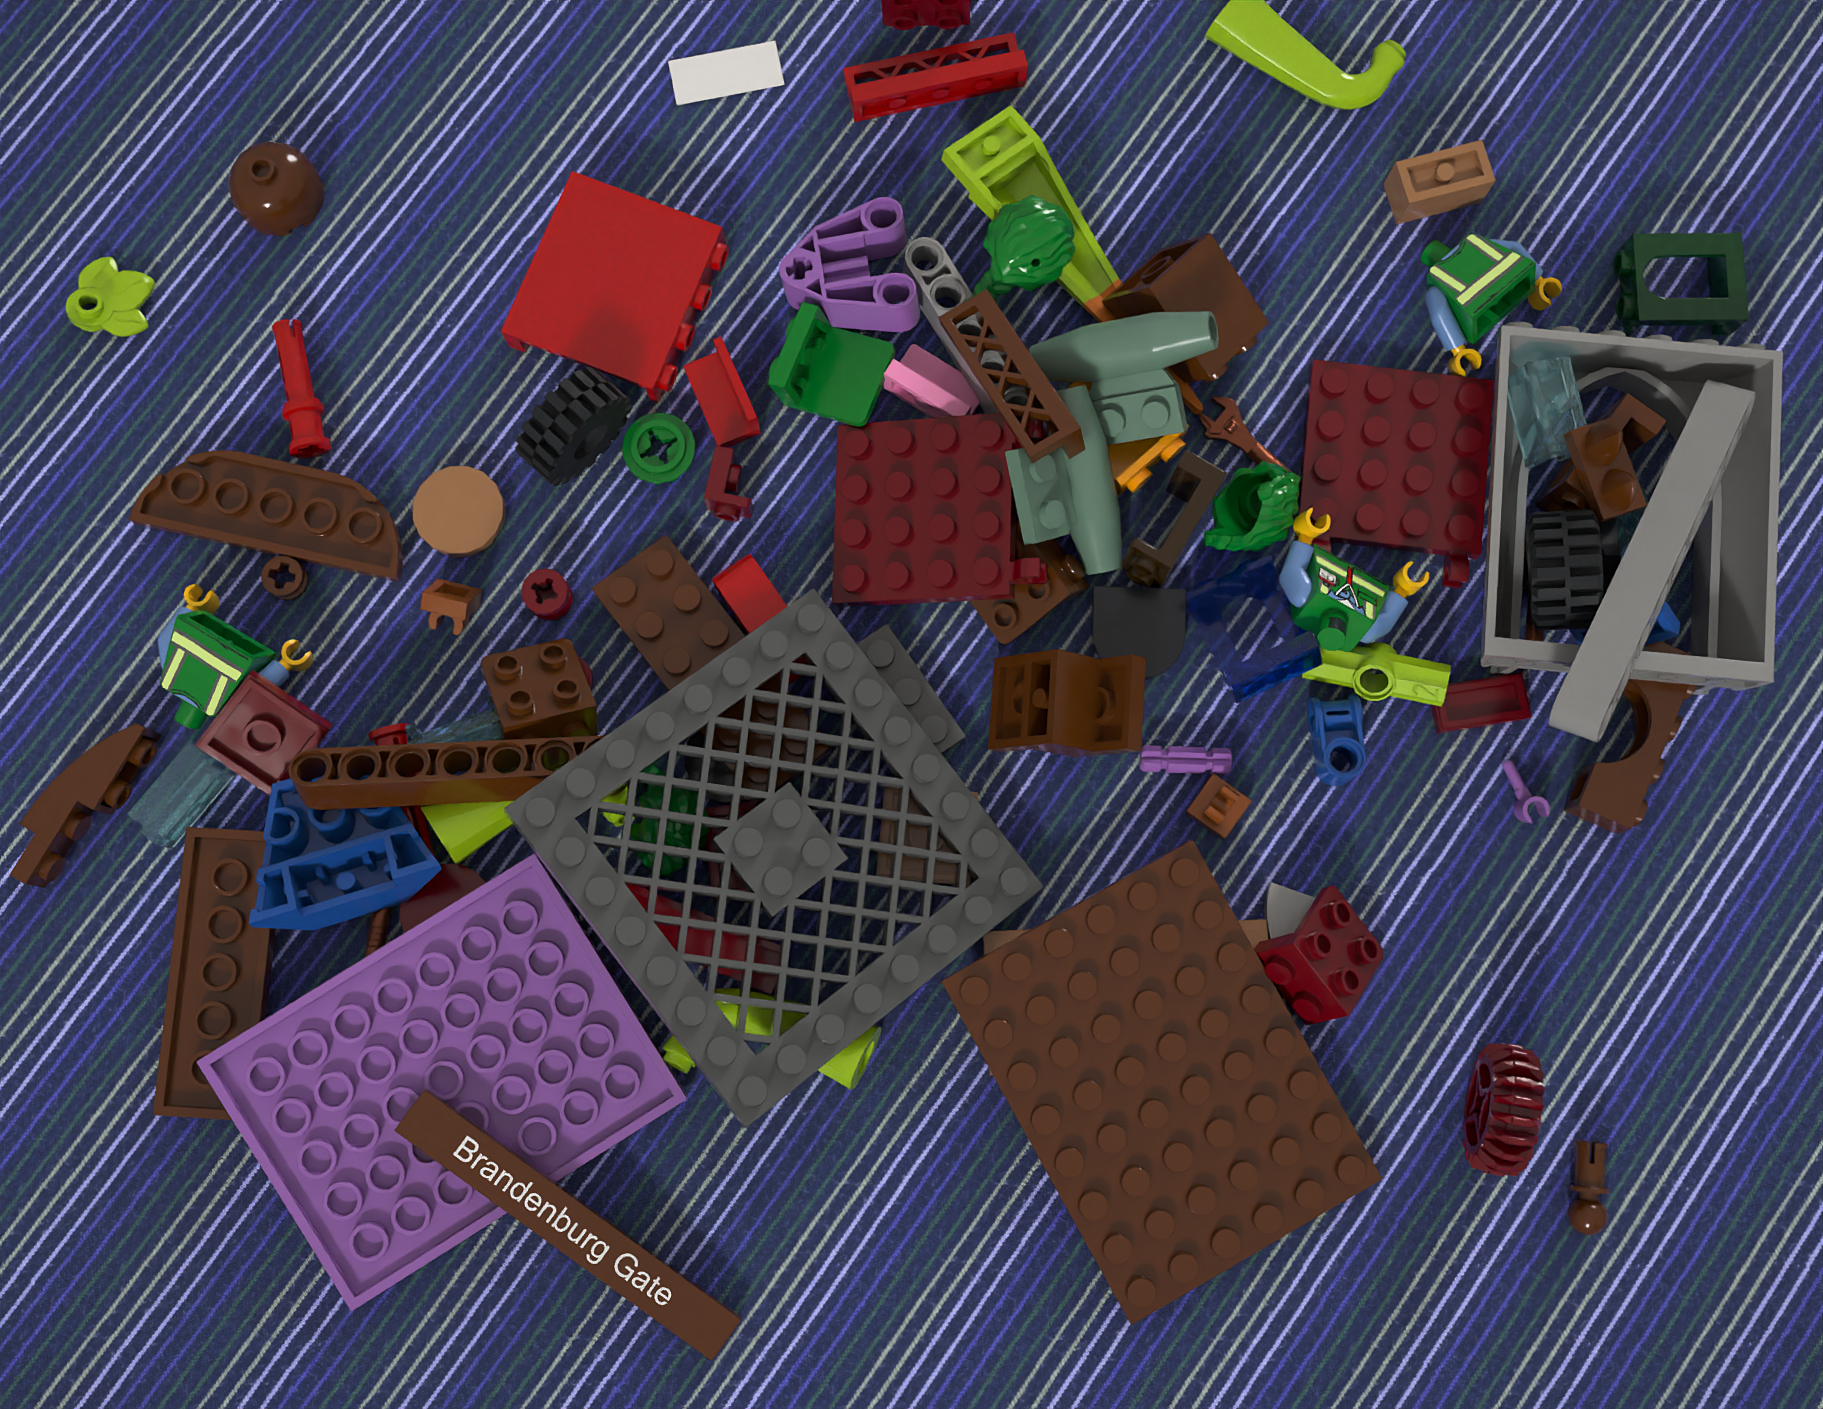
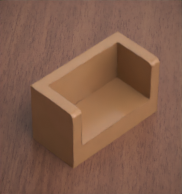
M1479 140L1395 162L1384 182V188L1397 225L1479 204L1483 201L1496 180L1483 141Z

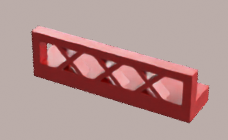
M1012 32L843 68V76L854 122L1024 87L1026 85L1028 64L1024 49L1018 50L1015 34ZM1007 48L1008 53L986 57L991 51ZM958 59L962 61L961 63L943 66L949 60ZM916 68L919 70L918 72L901 75L903 70ZM868 77L876 79L871 82L855 84V80Z

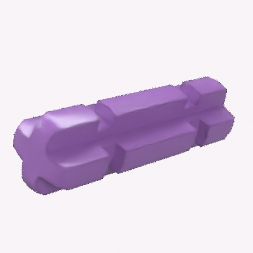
M1145 745L1141 748L1139 756L1140 769L1144 772H1159L1161 769H1166L1167 773L1203 774L1205 770H1210V774H1227L1232 768V753L1228 748H1212L1210 751H1206L1205 747L1168 746L1166 750H1161V746Z

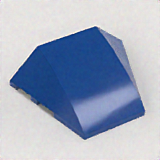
M371 774L364 775L363 777L359 778V780L365 779L369 777ZM317 777L313 779L311 782L317 781L321 777ZM291 778L273 783L271 787L263 835L266 841L262 868L257 870L256 882L259 886L255 909H251L248 924L255 928L317 930L409 901L442 868L399 806L328 810L311 809L301 800Z

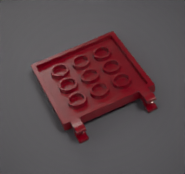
M1313 359L1309 367L1300 468L1301 481L1299 483L1298 513H1296V517L1312 507L1313 511L1310 515V521L1313 526L1325 514L1330 516L1331 524L1326 532L1312 540L1311 546L1316 544L1330 553V542L1444 555L1442 587L1460 589L1462 582L1467 583L1469 578L1468 558L1477 559L1481 555L1494 380Z
M1000 413L867 423L862 427L849 424L838 425L832 603L834 605L847 607L1015 599V585L1047 583V564H1041L1040 558H1022L1015 561L1016 503L1005 451L1022 447ZM1033 419L1030 421L1027 435L1033 444H1037L1049 437V428L1043 427L1042 420Z

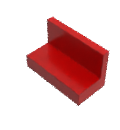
M720 336L713 339L716 349L715 353L688 363L683 368L717 446L728 448L761 434L751 402L725 343Z

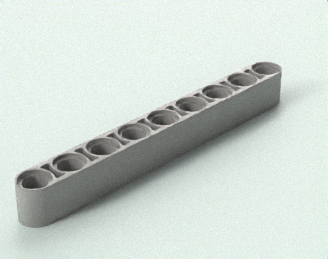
M1709 379L1706 381L1556 697L1549 717V726L1597 743L1602 738L1747 425L1755 403L1756 392Z

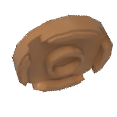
M449 466L433 473L420 485L413 501V521L419 535L434 550L450 557H470L486 550L495 542L493 539L498 535L499 531H502L506 522V503L499 487L484 472L469 466Z

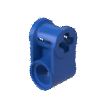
M1349 694L1347 699L1329 701H1320L1318 697H1309L1307 702V722L1310 736L1312 737L1316 774L1322 782L1329 786L1338 787L1345 785L1362 771L1366 762L1362 732L1363 713L1358 694ZM1340 752L1344 754L1349 760L1350 770L1348 772L1336 770L1331 765L1330 753Z

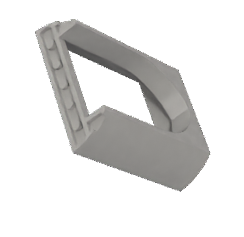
M1510 322L1506 325H1501L1497 337L1480 659L1482 667H1489L1491 665L1490 673L1495 676L1507 675L1518 668L1568 673L1581 646L1520 639L1529 468L1537 442L1555 412L1580 395L1611 386L1626 394H1630L1667 420L1664 426L1677 443L1706 381L1709 379L1756 392V399L1747 425L1694 537L1690 654L1693 656L1642 651L1629 679L1697 685L1692 693L1693 695L1709 694V690L1715 687L1731 688V690L1740 691L1774 682L1783 351L1765 350L1764 345L1757 343H1747L1731 347L1720 346L1718 341L1712 339H1698L1688 343L1672 341V338L1667 335H1650L1645 338L1626 337L1624 332L1617 330H1607L1598 334L1580 333L1578 328L1572 326H1559L1548 330L1533 328V325L1527 322Z

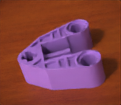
M879 197L815 226L783 258L779 265V274L788 303L797 310H799L802 302L819 306L832 327L905 332L916 326L920 319V307L913 279L903 273H889L871 277L868 264L869 260L891 257L900 253L905 248L907 232L901 205L895 199ZM897 301H904L900 304H892Z

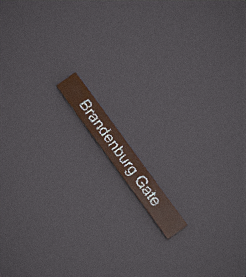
M427 1088L394 1131L711 1361L741 1321V1316Z

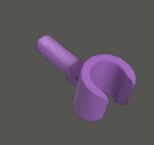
M1513 760L1501 764L1517 797L1513 808L1517 819L1524 823H1532V819L1527 812L1531 802L1535 804L1536 810L1541 817H1548L1550 814L1548 802L1542 797L1531 795Z

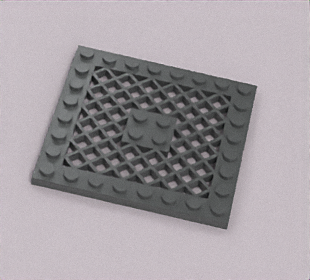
M814 588L504 808L505 814L743 1128L748 1127L1044 887ZM803 656L809 665L794 662ZM780 673L778 693L756 690ZM790 674L813 677L811 698L787 695ZM822 682L837 702L820 700ZM743 700L741 720L719 717ZM752 700L776 704L774 726L750 722ZM786 706L809 709L807 731L783 727ZM819 711L842 715L839 736L816 732ZM851 720L866 740L849 738ZM706 726L703 748L680 745ZM714 728L739 731L736 753L712 750ZM748 733L772 736L770 758L745 755ZM781 738L805 742L803 764L779 760ZM815 743L838 747L835 768L812 765ZM848 749L870 752L868 774L845 770ZM667 755L665 776L642 773ZM676 755L701 759L698 781L673 778ZM880 758L896 778L878 775ZM710 760L735 764L732 786L707 783ZM744 766L768 769L765 791L741 788ZM777 771L801 774L799 793L790 782L775 792ZM811 776L834 779L832 801L808 798ZM844 781L867 784L864 806L841 803ZM629 782L626 805L603 801ZM637 783L663 787L660 810L634 806ZM877 786L899 789L897 811L874 808ZM672 788L697 792L694 815L668 811ZM706 793L731 797L728 820L703 816ZM909 795L925 816L907 813ZM739 799L762 802L737 821ZM811 809L830 812L828 831ZM589 811L587 831L585 832L577 819ZM598 811L624 815L621 839L594 835ZM840 814L863 817L860 840L837 836ZM632 816L658 820L655 844L629 840ZM873 819L895 822L893 844L871 841ZM667 822L692 825L689 849L664 845ZM906 824L928 827L926 849L904 846ZM701 827L724 830L711 841L719 853L698 850ZM938 833L953 853L936 851ZM597 846L619 849L616 871ZM840 847L859 850L857 873L834 870L848 859ZM627 850L654 854L650 878L624 874ZM869 851L892 855L889 878L867 875ZM662 855L688 859L685 883L659 879ZM902 856L924 859L922 883L900 879ZM697 860L722 864L719 888L694 884ZM935 861L957 864L954 887L933 884ZM730 869L734 871L749 892L728 889ZM968 871L970 875L973 877L974 881L966 887V877ZM822 879L820 902L796 899ZM832 880L855 883L853 907L830 904ZM626 885L649 888L646 911ZM866 885L888 888L886 911L863 908ZM657 889L683 893L680 917L654 914ZM899 889L921 892L919 916L896 913ZM692 894L717 898L714 922L689 919ZM932 894L953 897L930 915ZM726 899L751 902L748 927L723 923ZM760 907L769 918H772L785 908L782 932L758 928ZM795 909L818 912L816 936L792 933ZM828 913L852 917L849 941L826 938ZM862 918L885 921L882 945L859 942ZM895 923L917 926L893 945ZM656 924L679 927L676 950ZM688 928L713 932L710 957L684 953ZM722 933L747 936L744 961L719 958ZM756 938L781 941L778 966L753 963ZM790 943L814 946L812 970L788 968ZM824 947L848 950L845 975L822 972ZM858 952L880 955L856 974ZM686 963L708 966L706 988L702 986ZM717 968L742 971L739 996L714 993ZM752 972L777 975L773 1001L749 998ZM786 977L810 980L807 1005L783 1002ZM820 981L844 984L818 1005ZM716 1003L738 1005L735 1028ZM748 1007L772 1010L769 1036L745 1033ZM782 1011L806 1014L779 1036ZM746 1042L766 1044L767 1046L755 1055Z

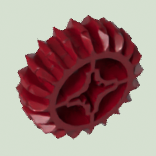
M1489 1043L1478 1054V1060L1473 1064L1472 1075L1468 1078L1469 1085L1465 1097L1464 1120L1461 1127L1464 1130L1462 1140L1465 1148L1464 1154L1471 1168L1482 1170L1486 1174L1516 1177L1520 1171L1523 1172L1527 1167L1528 1161L1533 1157V1147L1538 1142V1131L1542 1125L1541 1114L1544 1109L1543 1094L1545 1091L1542 1085L1544 1074L1540 1068L1541 1063L1533 1050L1524 1049L1521 1045L1510 1043Z

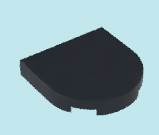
M1093 587L1091 635L1094 651L1099 658L1129 654L1146 657L1145 680L1161 675L1176 662L1185 642L1186 589Z

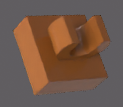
M438 578L422 592L420 609L431 612L428 619L431 629L436 630L442 624L443 615L454 620L453 634L459 635L468 626L469 616L480 607L483 589Z
M1213 773L1187 808L1185 814L1218 838L1224 840L1252 800Z

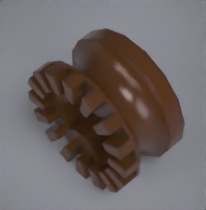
M277 556L270 559L262 570L261 580L263 586L269 593L282 600L292 601L296 597H300L301 593L306 591V586L309 585V575L306 573V569L289 556ZM289 567V572L295 576V580L293 583L286 582L283 589H280V583L275 581L274 576H277L278 573H284L285 569Z

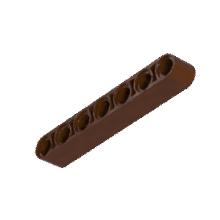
M605 736L312 748L298 753L291 760L288 770L289 776L303 803L309 808L317 810L515 801L556 772L550 771L557 766H564ZM517 768V769L514 770L513 772H510V773H502V772H504V771L507 770V769ZM468 770V772L462 775H455L459 771ZM420 772L414 777L406 778L412 773ZM371 774L369 777L359 780V778L363 777L364 775ZM321 777L317 781L311 782L313 779ZM626 783L624 786H622L620 789L615 791L610 796L617 795L620 792L624 791L628 783Z

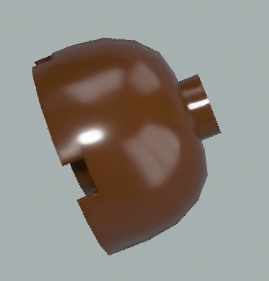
M263 142L252 145L238 156L230 170L228 188L234 207L250 227L265 235L285 236L291 234L289 230L295 229L301 224L306 227L314 221L322 208L324 187L319 178L318 171L301 151L286 143Z

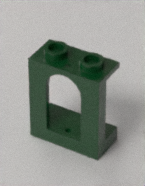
M1742 233L1632 234L1621 248L1616 251L1613 260L1614 276L1619 278L1620 294L1616 302V315L1618 320H1622L1623 332L1626 336H1630L1640 326L1712 325L1713 335H1731L1749 320ZM1707 257L1710 298L1658 297L1651 293L1645 285L1643 279L1644 268L1648 262L1657 258Z

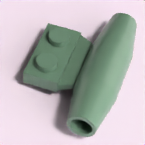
M1211 311L1153 312L1082 326L1032 345L1029 352L1049 382H1092L1089 396L1106 437L1107 445L1182 433L1188 429L1179 383L1175 381L1166 367L1217 349L1219 337L1216 320Z
M1086 385L1056 391L1081 427L1086 450L1069 459L1060 447L1034 463L1031 462L1023 448L1005 451L1024 545L1071 534L1086 575L1122 568L1121 514L1106 437Z

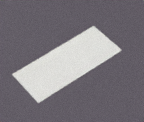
M776 41L668 61L677 105L784 85Z

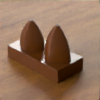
M1614 417L1572 429L1563 435L1589 507L1595 513L1599 523L1638 511L1647 506L1623 442V432L1618 429Z

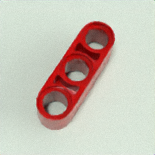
M750 553L711 578L719 594L747 634H750L788 607ZM803 656L794 662L809 665ZM790 674L788 686L802 676Z

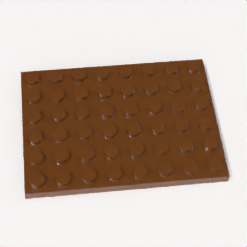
M1193 840L1186 841L941 979L950 999L1131 1325L1382 1180L1380 1173L1273 982L1267 977L1264 966Z

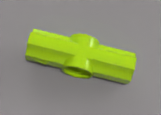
M1310 637L1302 678L1354 688L1361 698L1369 701H1380L1388 696L1442 707L1447 691L1451 665L1399 655L1395 649L1383 642H1372L1364 647L1355 646L1350 652H1344L1340 649L1328 651L1319 646L1316 637ZM1368 669H1379L1384 673L1373 674Z

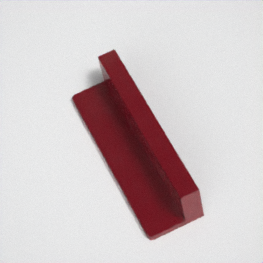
M626 885L646 911L649 890L638 886ZM657 894L654 914L680 917L682 904ZM690 908L689 919L714 922L715 918ZM656 924L676 950L679 927ZM688 928L684 953L710 957L713 932ZM722 933L719 958L744 961L747 936ZM756 938L753 963L778 966L780 945L766 939ZM717 968V972L741 982L742 971ZM752 972L750 986L772 995L775 990L777 975Z

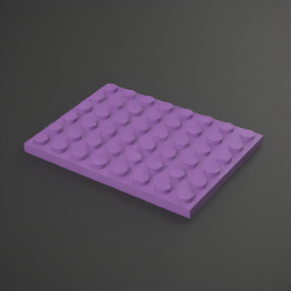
M536 853L196 1061L351 1311L507 1213L394 1131L426 1088L555 1182L685 1101L688 1097L669 1065L663 1060L660 1050Z

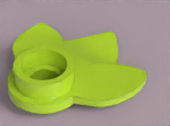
M102 257L94 260L82 270L78 279L79 289L68 297L65 306L67 316L75 326L89 332L104 329L120 337L132 336L149 328L146 318L138 308L151 295L155 287L154 279L138 271L123 270L118 272L117 264L113 257ZM89 304L97 305L92 310L82 309L84 306Z

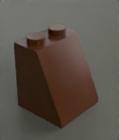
M1211 233L1160 248L1102 300L1106 309L1117 319L1153 312L1211 311L1214 314L1218 328V348L1169 366L1184 383L1203 379L1205 382H1211L1223 375L1229 368L1227 362L1234 355H1239L1254 346L1258 341L1256 335L1269 323Z

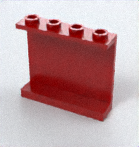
M572 171L504 322L501 333L511 348L526 353L529 345L592 369L596 368L602 373L646 389L649 399L659 403L663 391L669 392L675 383L678 373V367L675 366L680 351L686 352L692 343L695 334V326L692 323L698 310L704 311L710 301L712 286L709 284L715 270L722 271L727 261L729 246L726 245L723 228Z

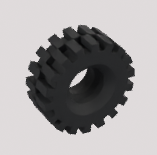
M586 367L583 372L578 370L572 374L570 380L565 378L559 382L558 389L554 392L550 390L544 396L546 400L542 405H536L532 410V418L526 420L521 427L524 432L517 436L516 442L518 445L515 448L518 454L554 486H558L560 483L566 484L572 476L574 478L580 476L586 466L590 468L596 462L595 458L600 453L603 455L609 449L607 445L611 440H616L619 436V428L625 426L628 420L626 416L631 413V400L596 368Z

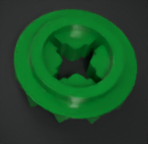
M651 413L639 418L629 427L623 439L622 452L627 467L639 480L651 482L658 486L669 481L676 482L685 471L690 470L696 448L691 430L681 419L667 413ZM654 434L656 439L660 440L663 445L672 444L666 450L668 455L667 464H664L663 460L660 461L656 455L651 457L647 455L653 450L651 444L653 441L650 435Z

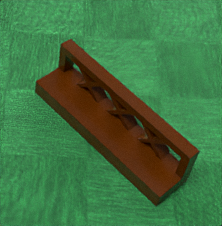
M987 289L938 317L941 326L1032 463L1060 447L1069 459L1086 450L1081 427ZM975 314L977 322L982 328L980 336L960 334L955 325ZM970 347H976L975 353L972 352ZM985 349L994 350L999 353L1005 362L1003 371L982 367L980 363ZM992 381L999 382L997 388L995 387ZM1008 384L1021 386L1028 397L1026 406L1005 402L1003 398ZM1015 416L1023 417L1021 424ZM1031 418L1043 420L1052 435L1035 445L1027 435Z

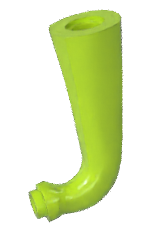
M1230 0L1204 36L1242 61L1322 105L1340 110L1359 109L1379 99L1388 88L1393 76L1404 66V59L1406 58V52L1402 46L1393 40L1387 39L1384 43H1380L1374 48L1371 54L1370 67L1360 74L1345 73L1284 21L1264 0Z
M563 766L554 767L550 771H557ZM514 768V769L509 770V771L504 772V773L513 772V771L516 770L517 768ZM628 787L619 794L609 796L603 801L626 805ZM635 798L634 806H637L638 802ZM513 801L437 804L420 807L456 865L514 825L504 812V808ZM603 812V816L609 822H613L616 827L623 825L624 815Z
M718 988L715 989L714 993L739 996L740 989ZM754 991L749 993V998L774 1000L773 995ZM784 998V1001H783V1002H786V1003H794V1004L807 1005V1004H804V1003H801V1002H797V1001H793V1000L786 999V998ZM716 1003L735 1028L738 1005ZM748 1007L745 1033L769 1036L772 1010ZM782 1011L779 1036L806 1014ZM874 1024L818 1069V1071L850 1090L855 1089L876 1049L881 1034V1026ZM672 1034L663 1047V1050L666 1052L663 1060L671 1067L688 1073L691 1066L696 1067V1064Z

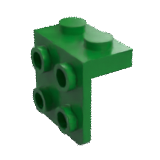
M802 302L797 315L788 324L786 341L782 351L770 366L768 385L784 406L856 427H862L867 424L885 382L884 372L895 358L896 350L888 341L832 327L819 306Z

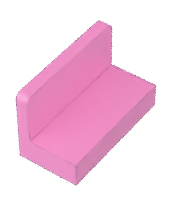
M912 344L900 362L893 359L884 372L885 390L931 418L973 415L980 405L979 400L960 371L916 344Z

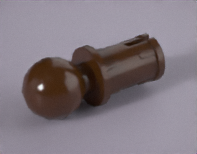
M1575 1140L1574 1183H1569V1189L1578 1191L1579 1195L1569 1206L1568 1220L1577 1232L1584 1235H1595L1603 1230L1608 1220L1607 1209L1599 1201V1194H1609V1188L1604 1187L1607 1143L1592 1141L1591 1160L1589 1161L1590 1143L1587 1140Z

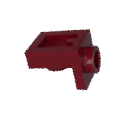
M715 446L704 494L706 508L713 511L712 515L726 521L737 522L740 517L751 518L753 512L751 499L729 494L730 491L736 493L738 491L742 465L736 464L734 449Z

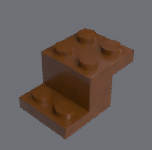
M1053 649L994 658L988 749L999 752L1035 749L1070 757L1140 752L1146 657L1129 654L1098 659L1061 649Z

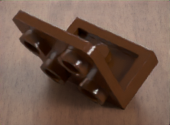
M1019 518L1016 519L1015 561L1022 558H1040L1041 564H1047V583L1015 585V599L970 601L1002 644L1014 642L1060 603L1075 599L1090 588V585L1084 579L1085 571L1077 559L1064 552L1056 541L1058 537L1024 545Z
M565 638L482 658L481 671L499 718L501 740L597 736V705L570 640Z

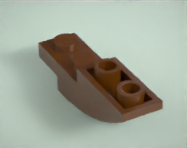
M136 723L96 744L58 775L34 802L20 822V825L31 830L35 835L11 871L10 876L24 884L46 888L49 882L54 881L63 871L66 864L64 857L74 841L82 838L89 829L92 812L95 810L112 815L115 809L121 808L127 802L132 793L133 787L131 784L140 769L149 765L155 757L158 749L156 743L161 734Z

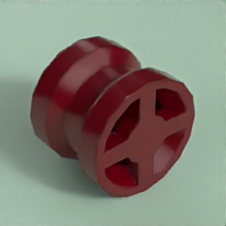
M547 568L538 569L530 573L523 582L521 589L522 599L531 612L539 619L546 621L559 620L571 610L574 601L573 591L563 576L555 570ZM552 584V587L550 589H546L544 591L541 590L546 587H550V585Z

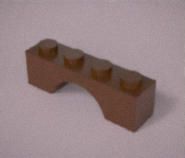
M1661 641L1645 645L1642 650L1693 656ZM1629 679L1622 694L1629 702L1634 714L1635 733L1633 741L1627 752L1618 761L1612 763L1596 762L1580 769L1564 811L1615 834L1630 830L1633 826H1638L1648 808V801L1644 800L1648 787L1658 780L1663 771L1665 759L1661 758L1666 742H1671L1681 726L1682 717L1678 716V712L1682 702L1689 699L1697 685Z

